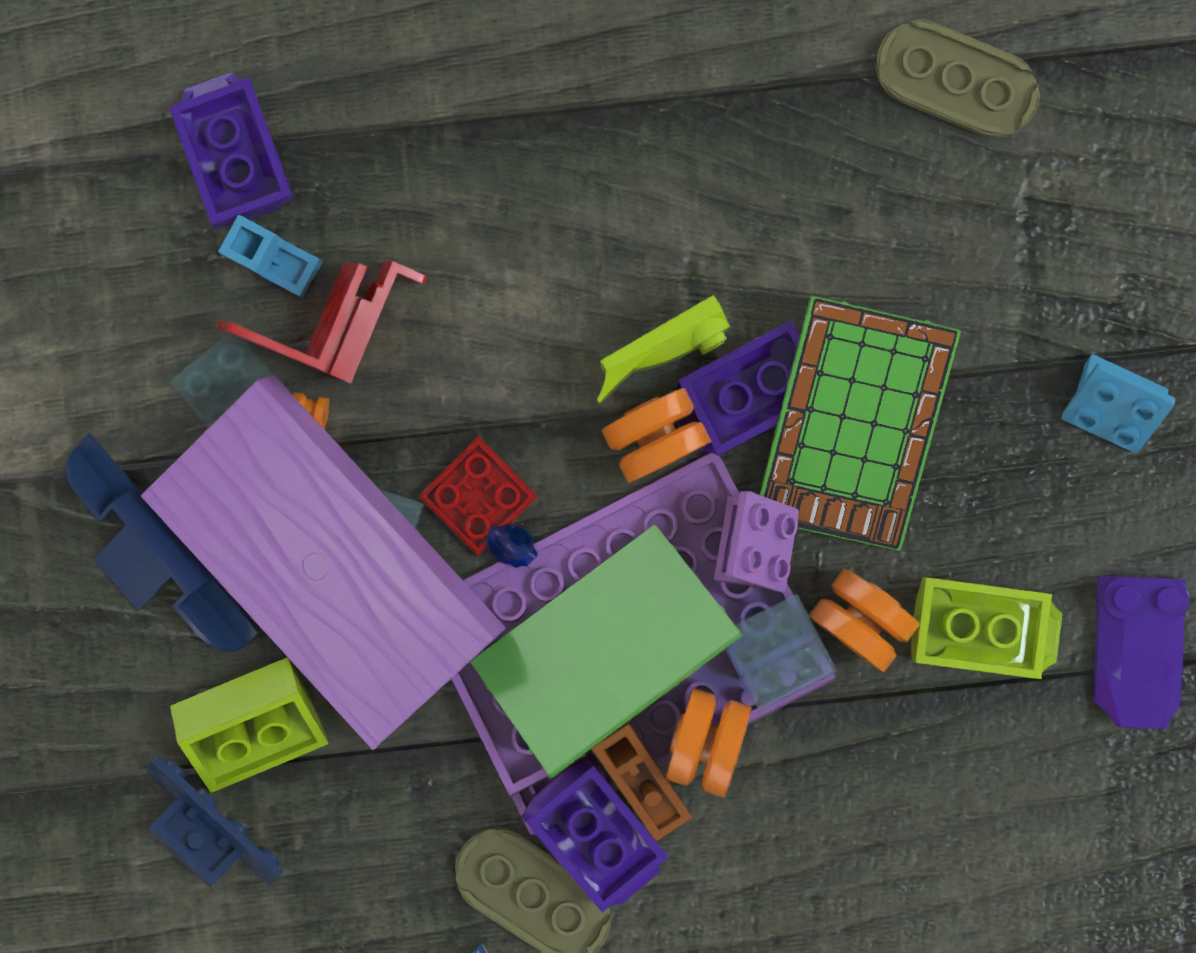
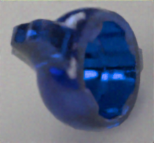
M510 523L490 527L486 542L489 545L490 553L497 556L501 563L510 564L512 567L518 568L530 565L537 558L538 553L534 547V539L524 528Z

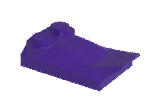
M230 72L184 89L179 103L169 108L211 225L214 228L231 226L238 214L251 220L278 210L292 201L294 197L290 182L285 175L250 78L241 79Z
M792 320L678 380L677 390L685 388L694 405L692 413L677 422L679 428L692 422H702L712 441L698 450L707 451L718 456L777 425L800 334Z
M1097 576L1093 703H1096L1106 711L1116 727L1167 729L1172 716L1180 707L1185 612L1190 602L1189 594L1186 590V579Z
M589 760L581 764H575L564 771L534 796L522 815L527 825L602 913L612 904H623L659 873V865L669 858Z

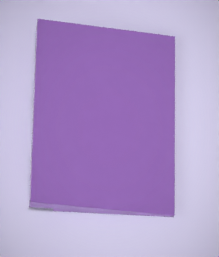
M713 453L684 466L463 580L506 627L475 656L477 657L656 524L671 545L677 548L678 554L719 606L725 609L727 616L742 634L739 639L629 720L661 769L670 765L673 752H669L680 715L681 713H686L693 688L715 695L717 703L711 719L712 723L719 724L725 704L733 700L752 706L748 724L835 680V675L788 584H786L785 592L782 593L758 586L727 584L714 580L728 496L739 497L740 494L720 456ZM470 662L467 663L451 678L521 817L535 795L568 768L588 760L616 793L621 791L592 748L551 778L536 756L529 751V746L493 694L486 689V684ZM524 821L530 835H535L533 830Z

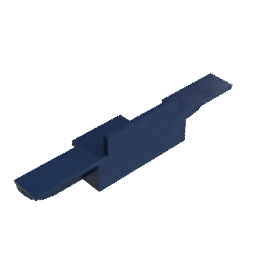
M88 433L66 459L64 469L67 481L75 494L99 522L116 513L126 524L94 561L137 611L142 609L165 583L172 578L184 592L172 607L197 636L209 646L221 651L235 652L245 648L261 631L199 559L141 497L142 493L96 439Z

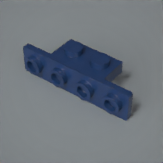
M156 756L151 761L146 770L147 773L176 799L148 828V831L209 888L218 881L238 858L268 885L271 886L283 871L278 867L279 860L270 850L263 846L258 848L247 838L248 832L245 827L232 817L226 819L215 808L217 806L215 800L201 788L195 790L185 781V773L175 762L169 759L164 761L159 756Z

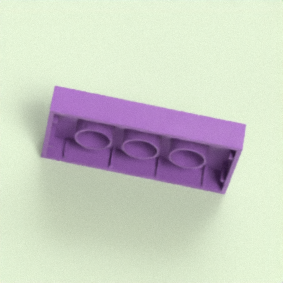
M275 375L257 380L141 495L146 503L372 750L506 628Z

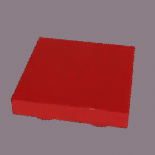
M479 436L419 495L420 499L477 556L538 498Z

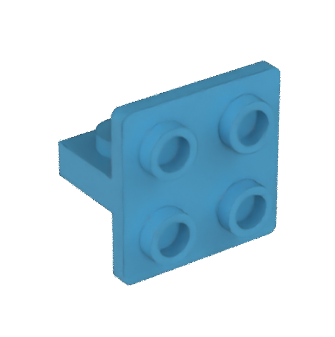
M1091 354L1084 365L1077 392L1064 409L1062 419L1133 453H1138L1174 407L1175 398L1168 395L1169 389Z

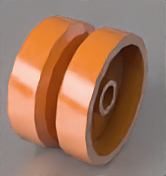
M685 388L672 392L662 398L658 396L624 413V417L601 430L612 450H621L636 442L638 443L640 448L623 457L619 463V467L628 484L712 442L702 422H692L679 429L675 428L674 423L690 415L694 409V405Z
M844 568L831 586L835 595L849 605L847 610H844L829 599H820L808 617L855 654L882 673H885L897 655L894 647L880 637L879 634L883 631L899 642H908L919 628L920 623L900 607V603L870 581L867 583L850 570Z
M693 688L686 713H681L671 744L669 752H673L666 780L687 786L693 781L698 762L700 761L707 764L701 782L703 791L725 798L752 706L730 700L724 706L719 724L712 723L711 719L717 703L715 695Z

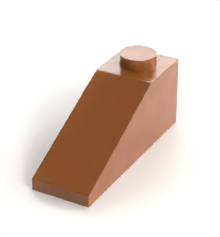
M630 721L626 722L592 748L656 841L692 819L691 814L669 780H666L662 769Z

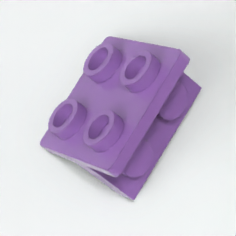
M741 491L739 497L728 496L714 580L727 584L758 586L775 592H785L791 568L790 561L794 537L798 528V509L748 491Z

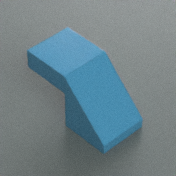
M239 214L218 251L225 257L302 299L323 262Z

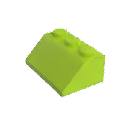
M288 657L170 706L177 743L211 793L329 744L306 685L293 662Z

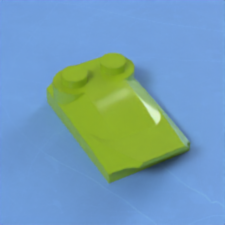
M715 296L707 298L602 359L601 369L605 374V381L597 398V403L600 405L634 372L665 365L697 349L700 350L702 355H705L725 343L724 341L727 338L724 333L729 330L730 325Z
M922 577L914 612V619L920 623V626L911 637L912 662L1041 679L1043 671L1057 663L1063 613L1053 604L1051 600L1052 594Z

